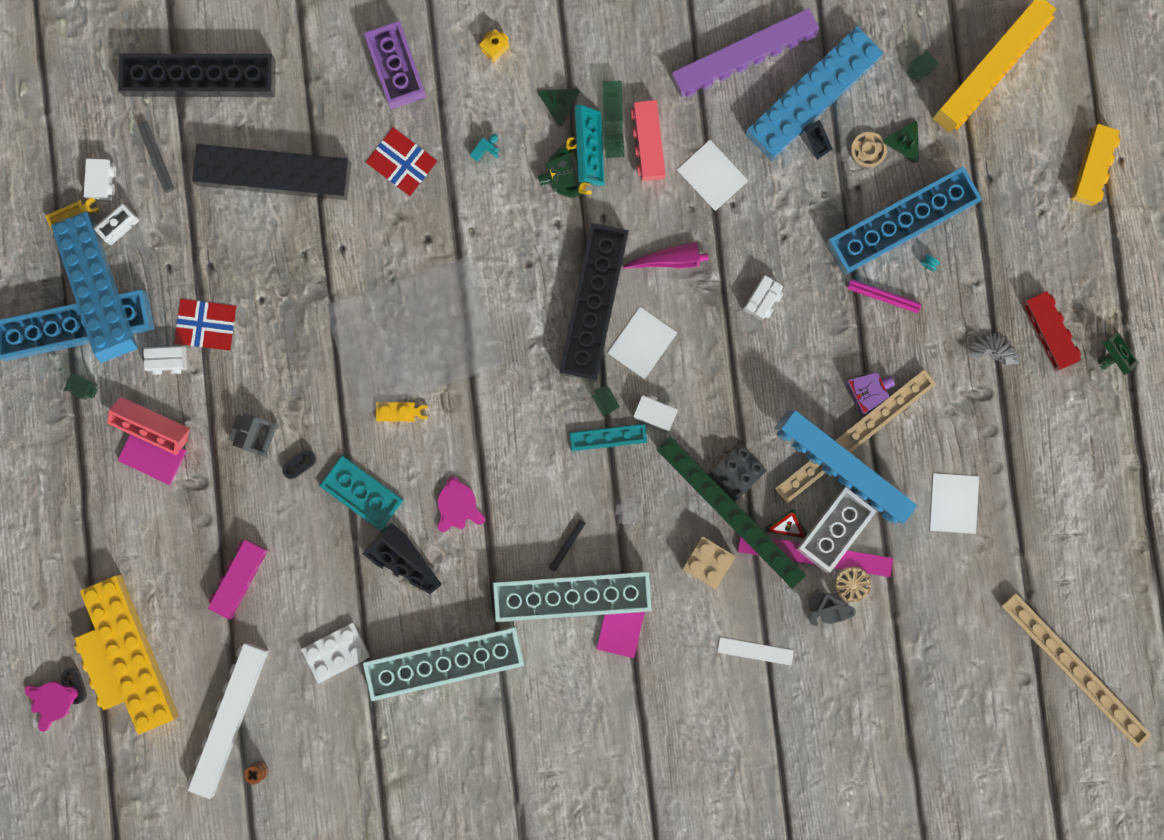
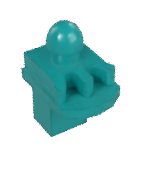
M491 134L488 140L483 137L469 156L479 162L488 151L498 159L500 156L497 153L500 150L494 146L495 142L497 143L498 141L497 134Z

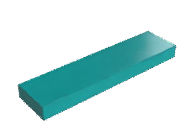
M645 424L569 432L571 451L648 443Z

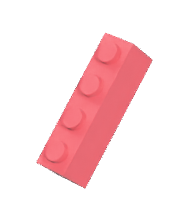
M657 100L634 102V108L630 109L631 120H635L636 127H633V137L638 141V146H635L636 158H640V165H637L638 176H642V181L665 179Z
M120 397L111 407L107 424L175 455L186 444L190 428L123 397Z

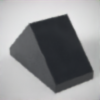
M820 120L803 130L800 137L817 160L832 150Z

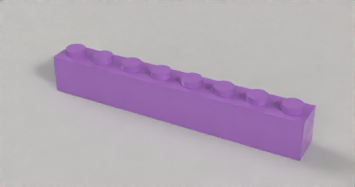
M810 8L672 72L671 78L680 96L686 95V97H690L697 93L696 90L702 87L707 89L714 85L713 82L719 79L724 81L731 77L730 74L736 71L741 73L747 70L748 66L753 63L758 65L764 62L765 58L770 55L775 57L781 54L782 50L787 47L792 49L798 46L799 42L804 39L809 41L815 38L819 26Z

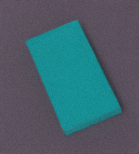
M576 105L578 181L590 183L597 187L605 186L601 111L583 105Z
M341 455L319 485L380 531L383 530L404 501L343 455Z

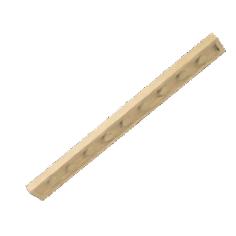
M925 369L922 370L834 441L851 453L934 387L936 383ZM808 461L774 489L787 504L824 475L825 472L821 470L823 468L817 463L815 465Z
M1016 593L1012 594L1001 605L1003 610L1136 748H1139L1151 736L1150 732Z

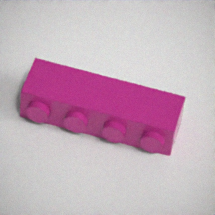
M244 540V542L241 541L236 548L238 553L235 559L232 558L227 565L228 572L220 578L217 584L219 586L217 592L213 593L208 601L210 603L208 609L227 619L233 618L268 552L267 549L250 540Z

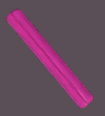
M851 279L848 283L849 290L915 313L920 311L921 303L854 279Z

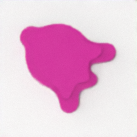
M450 477L438 497V508L441 513V519L437 527L438 530L446 532L452 526L463 529L466 526L465 521L467 519L478 525L483 524L485 517L476 507V498L473 491L468 486L460 483L458 478Z
M58 681L43 684L41 687L34 685L25 687V694L32 700L31 711L41 714L38 723L40 731L49 730L55 720L62 719L70 713V706L78 696V691L75 687L62 685Z

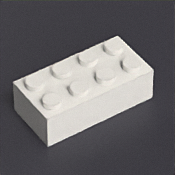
M842 488L796 550L824 572L830 573L876 513V510L848 488Z

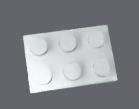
M354 622L301 649L318 684L371 657Z

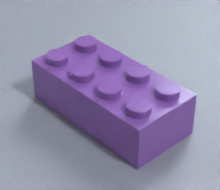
M400 21L365 32L364 36L390 109L392 110L426 98Z

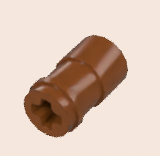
M256 761L248 766L244 771L246 782L254 785L265 779L269 772L267 764L262 761Z

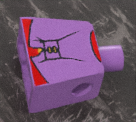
M878 372L845 382L860 415L867 413L889 397L887 389L895 386L891 375L881 379Z

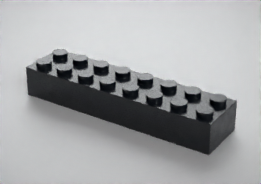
M119 53L118 91L124 97H275L276 60L272 54Z
M196 144L192 182L197 186L347 200L351 162L348 158Z
M591 223L561 361L560 375L597 382L629 230Z

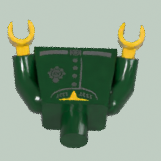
M576 137L567 139L566 143L553 153L546 163L547 173L537 175L540 186L551 183L553 192L568 198H574L583 194L590 195L592 191H586V187L591 185L590 183L578 181V162L575 151H572V149H577V144L573 145Z

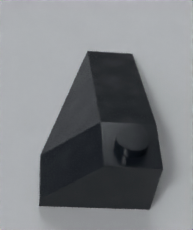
M393 523L387 525L362 553L376 566L382 569L386 567L394 571L393 575L397 577L401 575L409 579L410 584L428 594H431L441 586V582L407 535Z

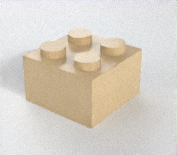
M701 536L682 570L716 590L736 556Z

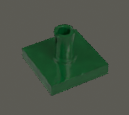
M1118 331L1111 334L1103 342L1109 353L1097 360L1099 365L1103 363L1100 366L1103 370L1116 363L1123 375L1131 372L1139 363Z

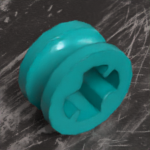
M926 254L924 256L925 260L921 261V265L935 272L937 270L936 266H939L940 262Z

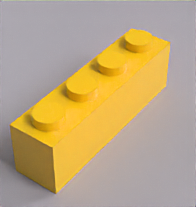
M1097 124L1092 128L1071 200L1090 206L1101 202L1104 196L1103 186L1107 183L1110 173L1107 172L1115 159L1113 152L1120 143V137H1118L1120 130Z
M96 630L74 638L76 642L74 643L75 649L78 654H81L83 659L81 661L82 667L88 672L90 677V687L96 692L98 706L102 707V710H106L123 703V697Z

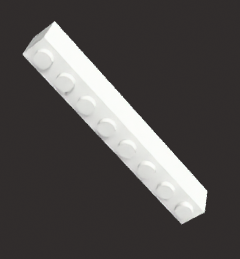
M248 642L244 643L243 646H239L236 653L238 660L236 664L232 665L229 675H231L230 681L225 683L222 690L224 697L222 701L219 700L215 709L217 711L216 718L211 720L208 727L211 731L209 736L203 740L201 748H204L201 756L198 755L194 766L197 768L195 773H192L187 783L190 785L189 792L208 799L214 796L269 650Z

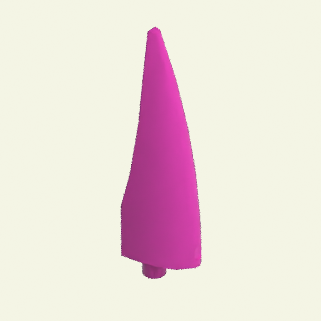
M697 242L686 243L640 257L624 265L623 269L644 267L683 269L699 267L701 261L709 260L708 253H698Z

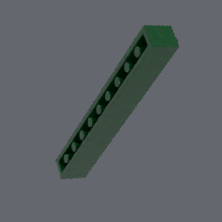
M669 436L656 449L791 589L806 577V573L672 436Z

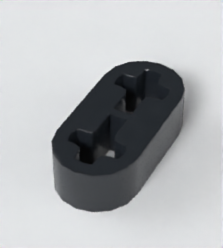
M311 451L299 453L283 466V475L289 479L299 477L316 464V455ZM305 454L312 456L310 464L307 462L302 465L300 464L305 459ZM289 466H299L297 469L294 470L295 475L287 473L289 471Z
M76 668L64 670L61 675L62 684L75 687L78 693H81V696L78 699L76 698L73 704L84 702L87 692L79 670ZM69 672L75 675L73 683L72 680L67 679Z

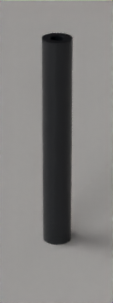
M582 520L578 521L549 566L554 572L586 523Z

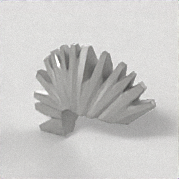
M991 333L989 335L984 334V339L979 336L977 338L979 343L973 342L970 346L974 352L967 354L978 361L984 354H988L1005 365L1019 364V361L1015 360L1019 357L1018 354H1015L1017 350L1012 351L1015 347L1008 348L1011 343L1010 341L1003 346L1002 344L1006 337L1000 338L1001 335L999 334L996 338V333L993 334V337Z

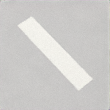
M720 637L717 653L792 665L794 650Z

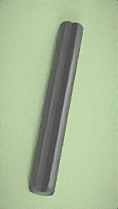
M146 121L139 123V131L163 191L169 193L174 190V186L150 126Z

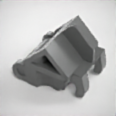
M244 413L243 416L238 414L234 425L231 427L232 431L228 440L233 441L232 445L267 458L269 446L279 425ZM265 424L269 427L259 451L255 449V440L259 430Z
M818 589L814 591L808 602L810 609L808 611L809 621L814 626H818L817 618L821 616L822 622L829 623L830 625L849 619L856 613L854 607L848 606Z

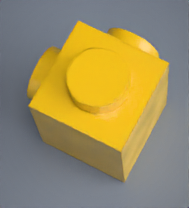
M494 29L492 32H487L482 38L483 41L479 44L480 50L494 63L509 48V38L502 31L499 33Z

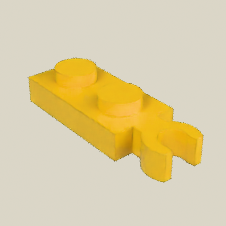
M90 198L84 205L82 201H77L45 215L51 231V225L87 211L92 214L100 212L98 207L91 209V204L97 202L96 199Z
M376 402V421L415 422V416L426 420L428 416H422L421 410L428 409V406L421 405L415 408V402Z

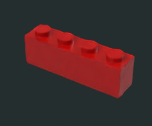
M1046 291L1023 302L1022 304L1055 372L1081 361L1080 350L1077 346H1074L1070 330L1065 328L1063 315L1060 311H1057L1053 295Z

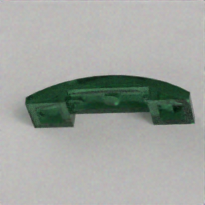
M603 81L605 158H623L622 81Z

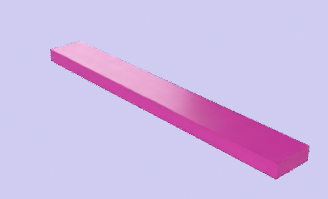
M740 536L737 552L758 555ZM772 538L794 562L815 565L796 550L800 544L799 542ZM846 551L834 568L843 570L847 567L855 566L864 569L868 574L890 577L893 558Z

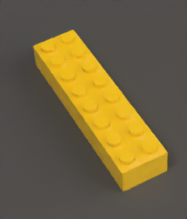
M1034 0L932 119L949 133L953 129L958 130L969 118L968 116L977 109L981 102L1055 18L1052 14L1057 9L1046 0Z
M122 575L111 577L80 590L137 735L179 718Z

